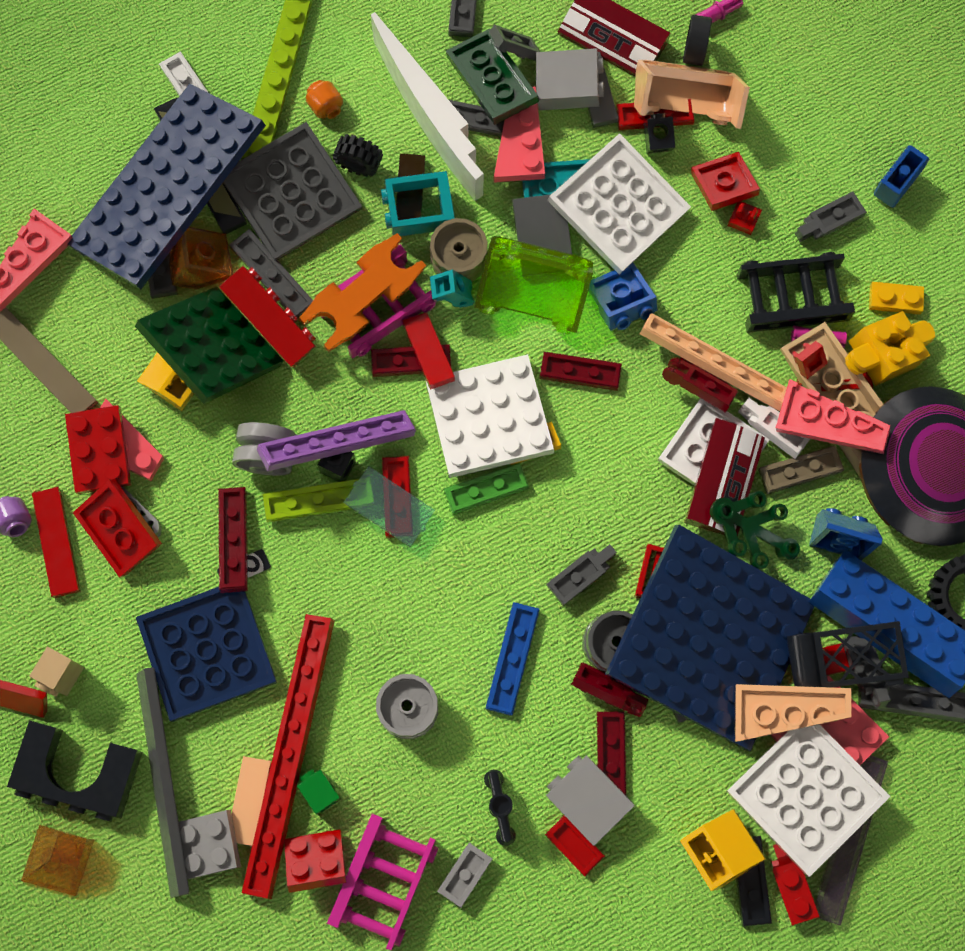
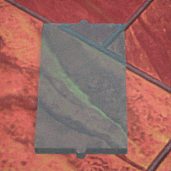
M369 466L359 481L354 482V488L344 501V504L409 547L412 546L420 532L426 530L425 525L435 511Z

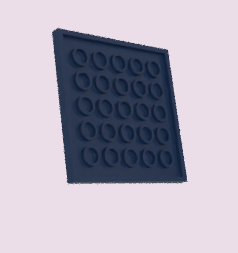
M678 524L674 526L605 675L746 751H751L756 738L735 742L736 684L780 686L790 663L786 636L803 633L814 606L809 603L810 598Z

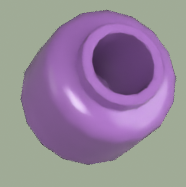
M10 496L0 498V534L9 537L23 535L28 530L32 521L24 500L19 497Z

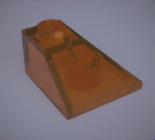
M188 227L172 248L169 261L172 285L199 289L226 281L232 276L233 271L226 234Z
M39 825L21 881L77 896L94 839Z

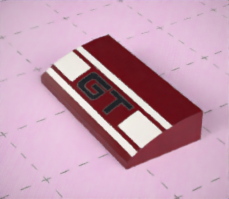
M574 0L557 33L584 49L597 48L601 58L635 77L638 60L657 61L668 44L670 32L612 0Z
M719 418L714 420L684 521L685 524L726 536L723 526L712 520L710 507L719 498H728L735 502L748 497L765 437L734 423ZM724 507V508H723V513H724V515L726 516L727 512H726V509H725V507ZM742 510L738 513L744 516L745 510ZM734 524L735 530H736V533H737V537H738V533H739L740 527H738V526H736V525Z

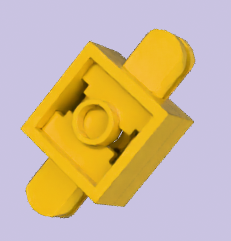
M903 311L865 326L848 341L853 350L845 358L846 366L855 375L867 372L875 386L915 369L931 356L925 346L935 338L934 328L925 320L911 324Z

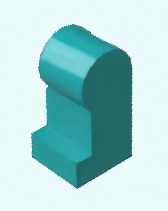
M453 269L430 276L433 300L437 302L446 300L452 306L459 308L474 304L475 300L471 294L472 281Z

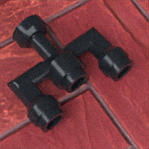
M493 769L489 770L484 777V783L491 789L492 793L489 812L498 821L497 842L502 846H509L516 839V833L510 827L508 818L513 804L511 798L503 794V774Z

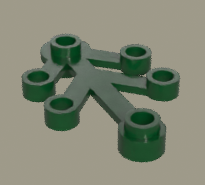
M752 492L748 497L735 502L728 498L715 500L710 507V516L713 521L723 526L729 544V553L736 557L743 556L748 548L750 565L757 569H764L769 564V558L760 551L757 538L775 547V553L781 560H792L798 556L800 546L796 540L792 538L782 539L760 526L772 520H784L788 516V509L784 504L772 505L769 510L746 518L738 512L749 507H763L767 500L763 492ZM755 496L759 498L758 504L755 502ZM724 507H725L726 512H727L726 516H725L724 513H723V508H724ZM777 508L781 512L780 516L776 513ZM734 524L741 528L745 542L738 540ZM736 544H738L740 548L738 553L735 550ZM758 556L761 558L760 565L757 563Z

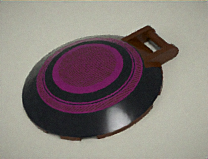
M932 386L904 391L889 399L875 412L873 418L890 425V433L884 454L862 450L859 470L864 491L878 516L886 525H891L900 532L902 537L919 544L939 547L965 542V395L950 389Z

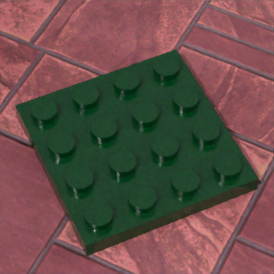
M217 286L140 318L135 325L136 329L203 404L279 368L284 361Z

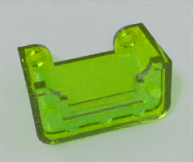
M493 236L490 241L474 308H478L481 313L493 315L503 308L551 320L552 325L556 327L555 330L560 333H577L593 275V262L584 257L505 237Z

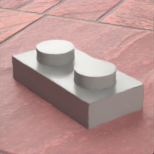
M468 843L437 892L461 908L493 858L471 843Z

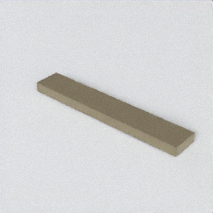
M6 307L0 312V340L70 413L91 410L98 403L96 399Z

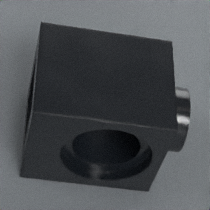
M665 113L650 115V119L644 122L646 154L668 152L675 149L673 117H666ZM658 126L664 129L665 137L663 139H658L654 136V127Z
M350 451L321 458L317 465L320 473L338 482H342L348 478L356 463L354 453Z

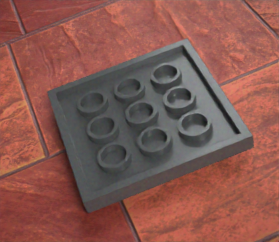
M307 122L239 161L223 181V184L274 260L281 259L362 210L361 203Z

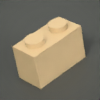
M47 646L29 677L37 680L34 686L55 697L59 693L68 696L84 667Z

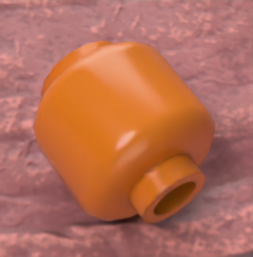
M318 80L308 87L306 103L318 118L333 119L341 112L340 108L343 105V97L332 82Z

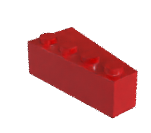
M242 266L219 287L293 368L316 348L313 343L316 338L306 327L302 330L295 323L298 320L295 314L288 307L283 310L277 303L280 300L278 295L270 287L266 290L259 283L262 278L252 267L248 270Z

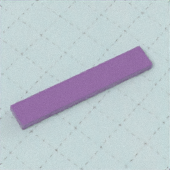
M403 410L258 444L257 452L266 470L271 471L412 437L415 435L416 429L406 411Z

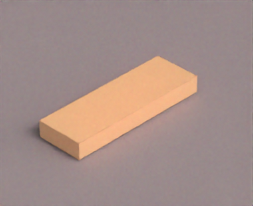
M243 756L232 809V820L238 844L253 845L272 761Z

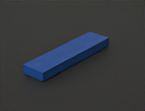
M513 602L486 710L509 716L513 715L539 608Z

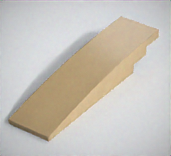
M825 322L780 349L798 381L802 384V387L813 389L832 401L841 402L845 407L856 412L860 411L871 417H874L875 412L883 405L862 374L855 375L847 368L845 358L848 354ZM817 341L823 345L828 364L809 379H806L800 374L798 364L795 363L792 352L795 351L799 354L804 350V343L811 345ZM844 384H857L860 388L838 390ZM839 445L860 477L859 463H861L862 450Z

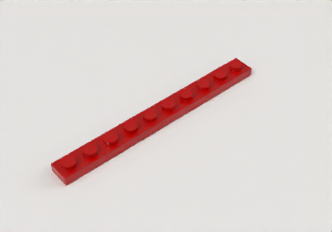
M305 615L241 892L244 894L272 899L335 622L332 618Z

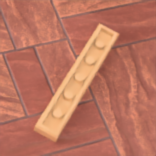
M650 313L640 335L774 409L781 410L787 387Z

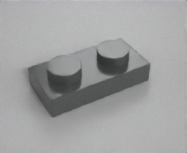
M495 24L493 25L489 34L494 40V46L504 53L507 51L514 53L521 59L528 58L536 61V52H540L531 37Z

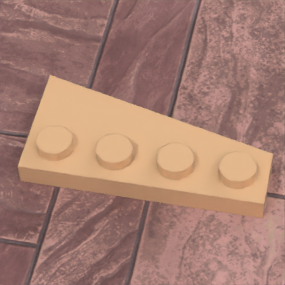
M736 684L735 742L851 718V688Z

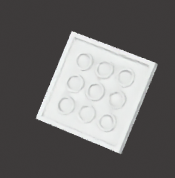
M620 133L547 199L619 275L691 208Z
M528 354L453 372L455 376L454 382L431 390L426 381L449 478L554 453Z
M820 724L788 731L726 791L807 877H810L890 798V795Z

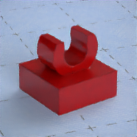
M742 201L738 202L727 226L751 235L762 209Z
M817 341L811 345L804 343V350L799 354L795 351L792 352L794 361L798 364L800 374L806 379H809L828 364L823 345Z

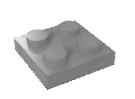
M231 810L179 822L188 880L241 867Z

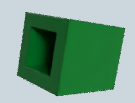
M312 769L300 777L302 782L297 787L316 815H320L341 800L321 769L317 772Z

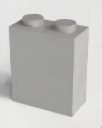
M597 48L536 52V93L539 98L537 103L539 110L600 107L599 97H604L603 81L599 82V74L604 73L603 58H598Z
M578 755L567 766L570 772L563 779L558 775L547 786L550 792L546 796L594 846L635 805L587 755L583 759Z

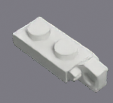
M748 398L738 411L754 429L770 439V441L794 459L810 440L809 438L776 432V424L780 412L771 406L758 405Z

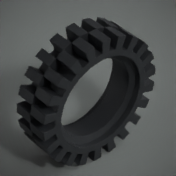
M965 554L960 557L957 556L951 559L934 573V578L930 580L928 585L931 589L927 591V597H930L931 601L927 604L965 630V619L954 611L949 601V588L952 581L958 575L965 574Z

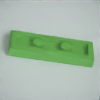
M520 463L444 488V492L452 514L456 515L528 490L529 486Z

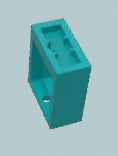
M447 171L385 179V189H381L383 205L388 204L389 213H385V222L387 229L392 228V235L398 233L400 236L434 232L443 222L455 218ZM437 187L441 215L398 220L394 192Z

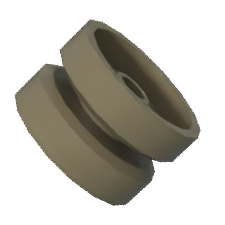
M454 218L439 225L431 236L430 242L431 264L436 275L453 269L472 282L479 278L487 264L488 242L484 231L476 223L468 219Z

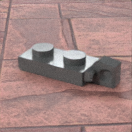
M850 192L811 212L803 220L805 224L797 228L795 236L799 242L811 236L815 240L820 237L823 238L864 217L867 212L855 193Z
M610 544L599 553L595 548L591 551L588 550L550 580L546 586L561 605L565 606L606 573L610 568L607 562L617 552Z
M859 636L850 637L847 643L862 652L868 641ZM844 645L849 666H851L859 655ZM870 645L864 655L878 664L880 660L877 652ZM861 657L852 671L860 677H868L875 667ZM877 670L873 676L884 675V673ZM886 681L857 684L860 692H863L865 696L870 695L875 709L887 707L886 705L890 702L887 692L890 686L886 685Z

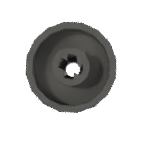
M610 611L594 618L587 625L582 636V649L587 661L594 668L606 673L618 647L612 644V639L618 640L620 643L633 614L626 611Z

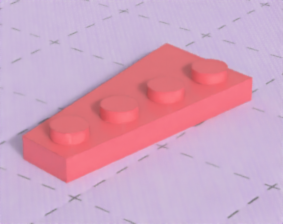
M789 379L776 424V432L884 454L890 433V425L860 411L856 412L845 407L843 403L836 400L832 401L820 395L819 392L798 385L797 382Z

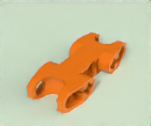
M398 233L373 246L357 261L356 264L364 273L342 291L335 282H332L316 295L310 306L299 317L303 325L310 323L313 319L320 316L328 317L333 321L336 330L324 344V348L328 352L354 338L369 324L370 321L362 312L384 294L391 303L395 302L409 290L412 283L426 268L427 265L422 260L407 269L399 268L393 264L391 253L402 240Z

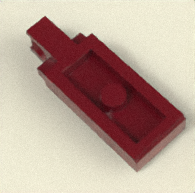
M584 662L580 664L571 683L572 686L580 689L582 692L589 693L605 701L607 704L614 705L638 717L642 716L649 699L633 692L626 685L605 675V672Z

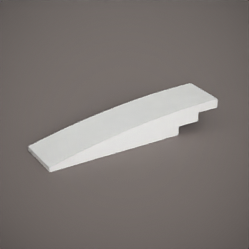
M374 12L371 14L373 40L393 81L441 158L474 201L478 200L483 196L484 173L476 165V148L468 140L467 121Z

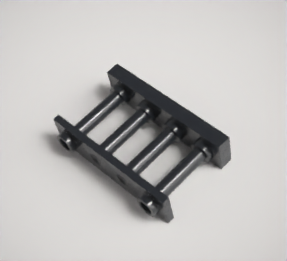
M826 252L816 257L763 263L748 261L741 265L737 273V279L748 278L754 312L749 314L745 322L746 332L793 328V326L820 325L824 322L828 324L850 321L855 313L854 303H844V301H841L835 268L840 267L845 259L844 253ZM825 270L831 301L829 305L819 306L815 303L810 271ZM799 273L805 302L803 308L793 309V307H790L784 274ZM774 275L779 309L767 312V310H764L758 277Z

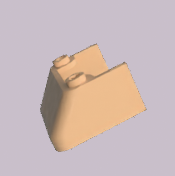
M638 60L634 107L642 116L652 115L660 109L689 112L688 99H691L693 113L707 115L713 119L712 122L714 124L727 125L728 122H731L736 128L741 129L750 87L735 73L651 60Z

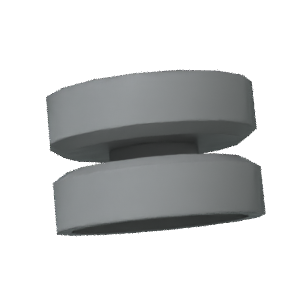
M250 422L239 424L236 441L241 446L234 449L232 465L241 470L262 475L279 476L290 474L292 466L267 471L257 452L258 444L295 436L296 433L288 428L268 423Z
M400 674L390 678L381 687L376 698V712L382 726L391 735L400 739H416L425 735L434 726L438 716V699L433 687L424 678L414 674ZM406 701L413 705L409 711L402 709L404 707L403 703Z

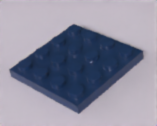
M219 587L136 617L151 666L155 669L156 681L170 722L277 683L246 591L220 593Z

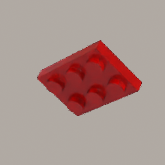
M115 405L65 414L75 493L95 492L110 479H115L121 487L131 485L121 407Z
M115 479L108 480L73 512L119 578L126 576L162 545L161 541Z

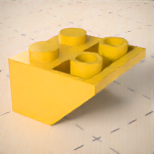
M158 352L137 380L138 383L180 411H183L194 395Z
M735 809L702 825L680 840L711 891L721 889L766 859Z

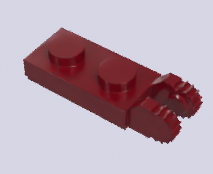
M678 357L672 358L669 361L668 367L662 373V377L670 384L679 385L725 413L738 393L737 389L696 365H691Z

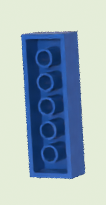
M845 550L834 562L809 600V603L845 628L900 621L908 671L947 698L953 696L965 684V630ZM895 628L882 629L876 639L890 649L896 641ZM877 630L866 632L869 633L871 636H874ZM861 632L854 633L868 642L871 640ZM874 641L871 645L883 654L887 653L881 646ZM898 645L892 650L897 655H899ZM889 654V658L901 665L900 660Z

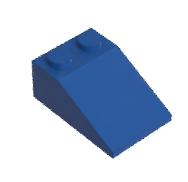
M826 508V510L822 509L816 516L809 545L840 555L847 550L862 561L882 544L883 538L876 525L868 523V519L860 516L847 517L842 515V512L837 509Z

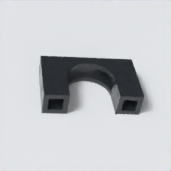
M29 720L7 785L9 788L16 789L14 795L31 799L32 794L42 797L41 803L58 807L59 802L70 804L68 810L85 814L86 809L97 812L95 818L112 822L113 817L122 818L143 752L110 743L101 772L96 781L81 791L69 792L57 783L53 774V759L63 730Z

